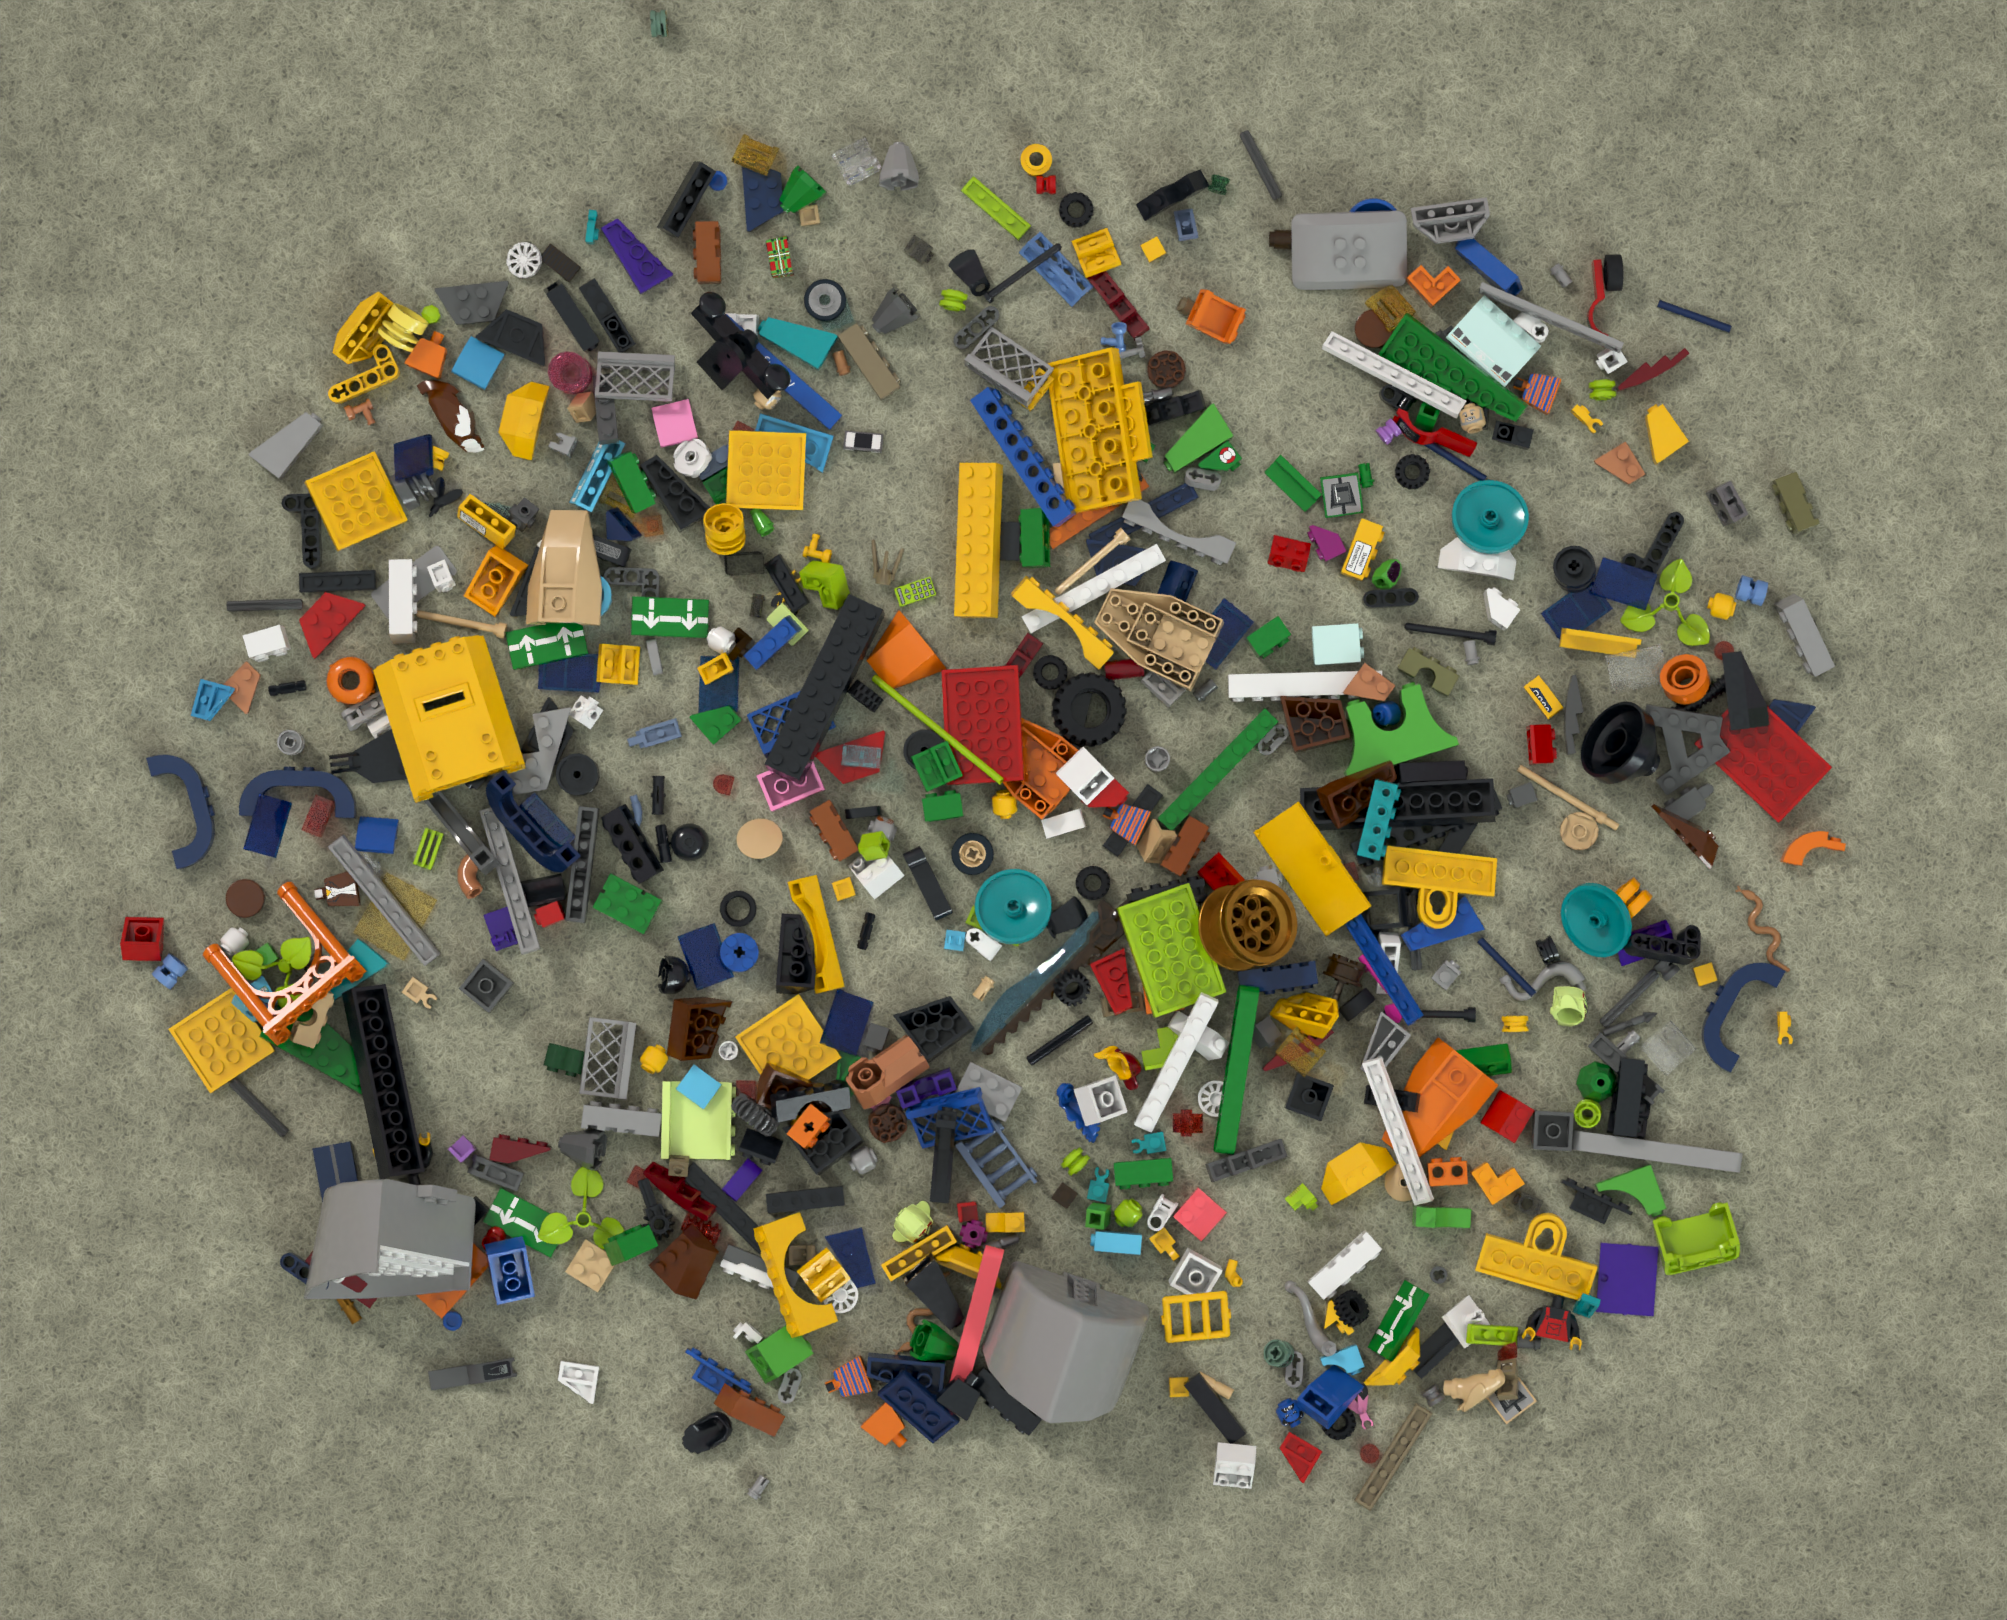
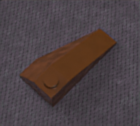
M1389 760L1334 780L1316 790L1323 809L1337 829L1354 821L1359 816L1358 813L1364 807L1369 806L1376 779L1391 783L1397 779L1392 761Z
M1653 804L1651 807L1710 870L1719 847L1714 841L1716 837L1709 829L1705 832L1700 826Z
M767 1062L759 1077L756 1103L771 1109L770 1094H775L780 1090L791 1091L796 1087H811L816 1083ZM822 1101L809 1102L800 1109L806 1110L812 1104L821 1112L832 1111Z

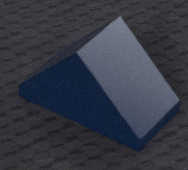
M618 507L606 512L607 540L632 541L642 536Z

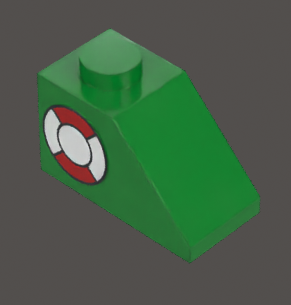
M1227 440L1201 461L1197 467L1205 470L1222 472L1231 470L1233 472L1241 465L1242 457Z

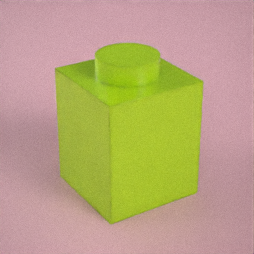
M883 831L862 834L858 850L866 861L887 858L890 842Z

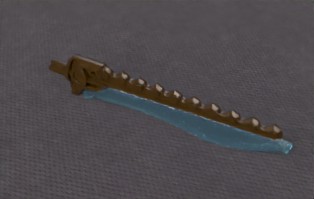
M1102 899L1097 906L1098 911L1092 912L1073 935L1047 961L1024 979L1007 989L982 1022L972 1043L971 1051H976L1000 1028L1001 1031L981 1051L983 1054H992L994 1043H999V1045L1005 1043L1007 1032L1011 1034L1017 1032L1019 1021L1023 1023L1029 1021L1031 1010L1039 1011L1041 1010L1043 999L1048 1001L1053 999V990L1055 989L1053 983L1057 984L1054 981L1055 978L1008 1024L1005 1023L1086 941L1087 931L1097 919H1100V921L1090 932L1089 944L1060 972L1062 975L1065 974L1064 970L1066 969L1070 972V969L1075 971L1076 969L1079 970L1080 966L1084 968L1090 966L1092 955L1096 957L1102 955V952L1104 953L1125 934L1117 909L1114 910ZM1127 899L1118 907L1128 904Z

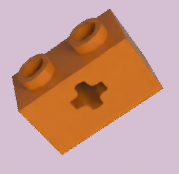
M810 1104L787 1132V1135L803 1148H812L818 1141L816 1137L819 1133H824L830 1126V1123H828L830 1118ZM813 1124L814 1130L806 1132L808 1130L806 1125Z

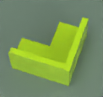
M812 560L799 572L803 588L819 591L823 607L838 610L843 606L850 591L842 565Z
M1169 1027L1157 1029L1160 1048L1141 1051L1144 1070L1163 1067L1178 1038V1035Z

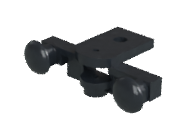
M715 292L704 293L699 299V305L691 314L716 342L697 361L698 365L721 390L726 388L741 371L744 372L767 399L778 390H785L791 381L788 370L782 365L770 364L756 348V345L759 343L757 335L750 329L740 330L725 314L726 304L719 294Z

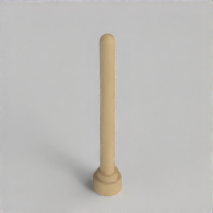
M1122 528L1118 529L1115 532L1116 535L1113 536L1114 539L1055 589V593L1057 595L1062 594L1116 546L1123 543L1126 544L1130 537Z
M421 610L417 611L416 614L418 618L492 632L496 637L505 639V632H507L508 626L506 623L501 622L491 625Z

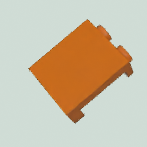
M1201 289L1185 324L1224 344H1231L1237 337L1239 324H1242L1245 319L1244 313L1246 309L1214 295L1209 290Z

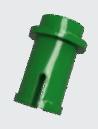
M1365 463L1359 464L1360 485H1362V488L1372 487L1375 480L1372 479L1370 463H1366V465Z

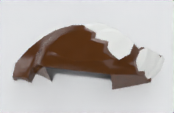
M424 380L419 383L417 387L422 395L428 393L429 405L446 435L465 452L477 453L483 451L482 439L479 435L475 434L473 410L469 412L456 396L457 393L462 391L455 385L439 380Z

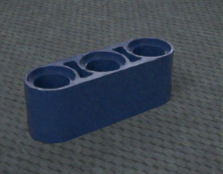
M293 1252L284 1254L280 1259L281 1267L306 1284L307 1278L302 1276L301 1270L303 1267L309 1269L310 1265ZM287 1256L294 1258V1265L292 1267L287 1266L285 1263Z

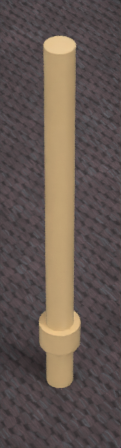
M1523 765L1519 766L1517 770L1519 773L1594 817L1596 822L1603 823L1615 831L1620 824L1608 818L1604 812H1598Z

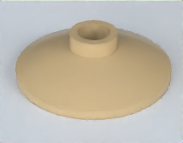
M1396 1164L1388 1170L1385 1176L1384 1184L1386 1191L1395 1200L1410 1201L1412 1197L1407 1185H1401V1180L1404 1179L1400 1165Z

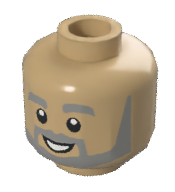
M757 388L753 394L756 400L755 405L761 410H772L782 398L781 391L778 390L767 399Z
M1473 403L1467 404L1459 413L1463 430L1470 434L1483 430L1482 428L1485 426L1486 421L1482 407L1475 406Z

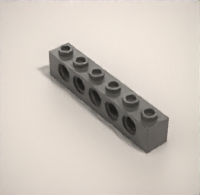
M579 806L574 849L581 857L571 867L565 921L586 923L599 808Z

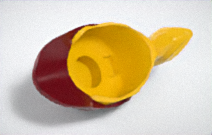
M1109 1046L1101 1052L1094 1053V1057L1097 1059H1107L1110 1069L1118 1075L1120 1080H1123L1127 1089L1135 1090L1138 1088L1136 1076L1141 1072V1064L1132 1053L1121 1052L1116 1046Z

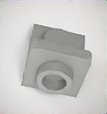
M1445 960L1431 979L1447 990L1457 976L1461 974L1458 970L1460 966L1453 960L1450 962Z

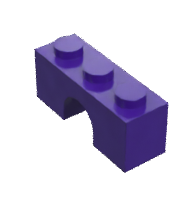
M949 1067L912 1080L896 1092L902 1109L921 1103L920 1101L928 1096L936 1094L941 1096L955 1091L957 1088Z

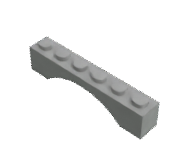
M1142 500L1128 502L1121 515L1124 518V523L1133 527L1135 524L1142 526V531L1149 534L1156 532L1160 534L1158 538L1167 542L1170 539L1177 542L1176 546L1187 550V547L1195 550L1194 554L1203 558L1205 555L1212 557L1211 561L1219 565L1228 563L1236 545V542L1220 535L1193 538L1178 534L1166 527L1153 513L1150 505Z

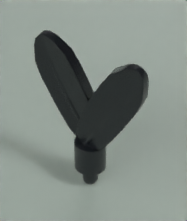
M439 477L435 483L438 497L434 498V504L430 509L429 517L437 514L441 507L459 499L463 491L455 489L444 495L445 482L442 477Z

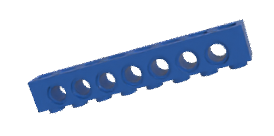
M987 387L970 400L1052 526H1061L1076 515L1075 505L1070 499L1067 500L1063 494L1065 493L1064 488L1053 479L1054 473L1049 467H1045L1043 463L1044 458L1038 451L1034 450L1032 447L1034 444L1030 437L1025 436L1022 432L1023 426L1018 420H1014L1011 415L1013 411L1007 404L1003 403L1001 400L1003 397L999 390ZM995 403L997 410L992 414L990 408ZM1005 419L1007 421V427L1005 429H1002L1001 422ZM1014 435L1018 438L1015 445L1011 443V438ZM1024 451H1027L1028 458L1023 461L1021 455ZM1035 466L1039 470L1036 477L1032 475V469ZM1045 482L1049 485V490L1046 493L1042 490ZM1055 498L1059 500V506L1056 509L1053 507V500Z

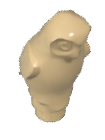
M1501 1369L1489 1370L1488 1373L1474 1374L1467 1378L1445 1380L1444 1395L1451 1396L1453 1399H1462L1463 1403L1458 1406L1457 1411L1466 1412L1499 1389L1505 1383V1375Z

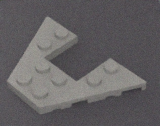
M571 707L532 714L539 751L522 754L526 768L508 774L516 783L512 790L513 795L548 789Z

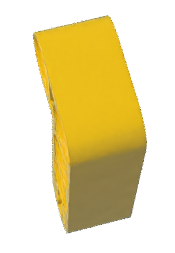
M384 344L377 345L373 350V355L378 366L332 386L328 391L330 400L336 404H342L396 380L400 375V370L390 348ZM381 349H386L387 356L383 359L379 358L378 352ZM391 366L394 367V375L387 376L386 369ZM372 374L378 377L377 382L374 384L368 382V378ZM354 382H359L360 389L356 392L351 391V385ZM336 390H338L339 392L347 390L350 393L349 395H347L346 392L340 394L339 399L333 397L334 395H336Z

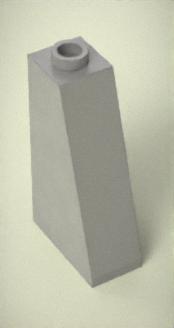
M305 412L251 451L249 456L282 480L323 427L320 423L322 419L313 412L311 415Z

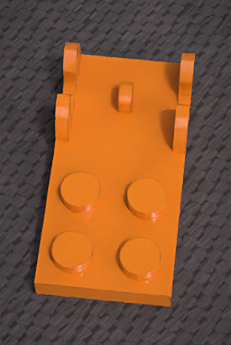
M473 1243L470 1287L488 1268L486 1253L475 1243ZM468 1290L416 1296L442 1319Z

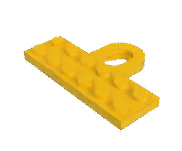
M1387 846L1383 861L1382 885L1419 889L1417 904L1419 919L1429 928L1441 929L1451 924L1456 916L1458 893L1486 897L1495 896L1497 858ZM1434 891L1441 892L1445 897V906L1440 915L1433 913L1432 905L1430 904L1429 898Z
M1542 1213L1534 1217L1530 1222L1523 1244L1486 1233L1475 1271L1578 1300L1582 1293L1589 1295L1598 1267L1595 1264L1561 1255L1567 1237L1566 1225L1559 1216L1552 1213ZM1545 1228L1552 1229L1554 1239L1552 1247L1549 1249L1538 1248L1535 1243L1537 1236Z

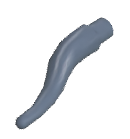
M636 794L630 796L634 819L640 827L642 822V806Z

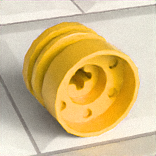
M726 503L714 505L706 511L703 522L707 547L719 555L734 554L741 550L746 541L742 511L737 506Z

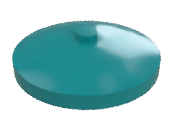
M1483 480L1472 483L1460 492L1453 505L1451 520L1456 535L1466 546L1477 552L1496 554L1513 548L1521 541L1528 526L1529 512L1525 500L1513 487L1500 481Z
M1021 869L1003 870L992 875L982 884L975 899V914L980 927L989 937L1005 944H1021L1032 940L1045 929L1052 913L1051 896L1044 882L1033 873Z
M1584 883L1571 890L1563 900L1561 920L1564 930L1569 939L1580 950L1595 957H1609L1618 953L1627 945L1632 932L1631 917L1625 903L1614 891L1601 884Z

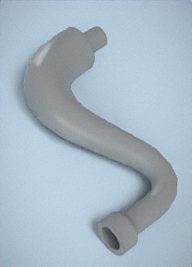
M1558 961L1548 965L1531 985L1538 992L1551 978L1562 976L1568 980L1571 986L1576 985L1577 988L1583 991L1586 990L1582 982L1585 980L1584 975L1572 963ZM1509 974L1499 979L1515 1000L1525 1001L1532 998L1527 992L1519 993L1515 989Z
M1287 1281L1285 1283V1290L1289 1293H1295L1299 1298L1306 1329L1313 1345L1325 1356L1334 1355L1336 1353V1345L1329 1340L1320 1328L1305 1292L1295 1282Z

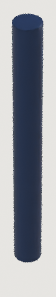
M1659 300L1657 305L1661 309L1728 333L1732 327L1729 324Z
M1435 443L1424 445L1480 481L1486 479L1487 476L1439 445Z
M1483 937L1477 942L1531 997L1537 992Z

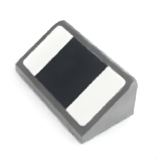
M845 431L843 450L882 453L883 434Z

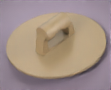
M754 819L745 823L738 831L737 845L744 855L754 859H763L778 851L782 844L783 836L781 829L773 821Z

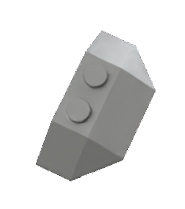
M1487 197L1411 208L1414 227L1435 244L1474 239L1490 216Z

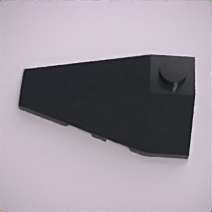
M782 913L776 993L796 995L815 989L816 968L801 915Z

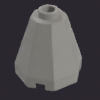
M895 142L889 146L880 173L879 186L888 190H895L894 187H901L900 190L916 188L919 182V174L909 146L903 142Z

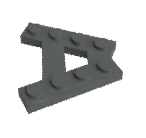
M1646 704L1645 710L1652 716L1655 726H1660L1663 729L1671 769L1656 778L1657 783L1666 795H1669L1730 753L1729 748L1720 737L1722 716ZM1681 730L1701 734L1703 747L1688 757Z

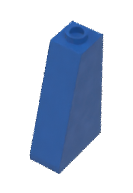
M1475 239L1457 242L1455 247L1457 254L1491 286L1514 296L1523 289L1519 277Z

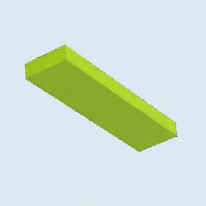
M974 176L962 188V193L1018 241L1031 227L1028 222Z

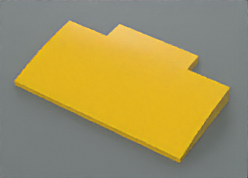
M1110 347L1047 363L1054 368L1050 374L1054 381L1049 387L1065 496L1067 500L1070 499L1075 505V512L1079 513L1141 500L1142 496L1136 461L1153 458L1142 385L1138 381L1124 385L1119 348Z

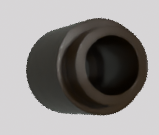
M1274 230V232H1269V247H1274V249H1292L1291 230Z

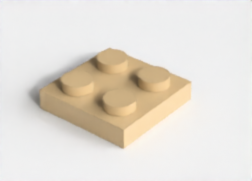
M585 1239L565 1272L596 1292H599L614 1266L611 1265L606 1251Z

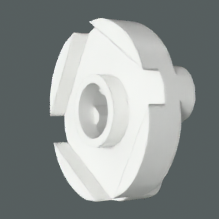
M699 439L682 442L676 448L673 456L675 458V469L682 475L691 476L692 478L698 477L712 460V454L708 446ZM695 455L694 459L690 461L689 457Z

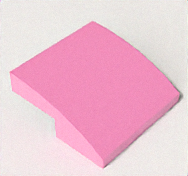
M689 399L651 408L661 448L679 444L686 440L698 439Z

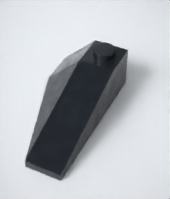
M1742 652L1722 653L1730 729L1739 730L1769 726L1767 705Z

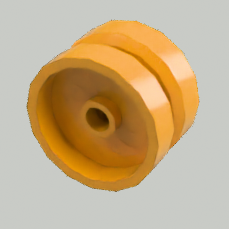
M1634 877L1615 891L1625 903L1631 919L1653 897L1647 890H1641L1638 894L1634 895L1641 885Z

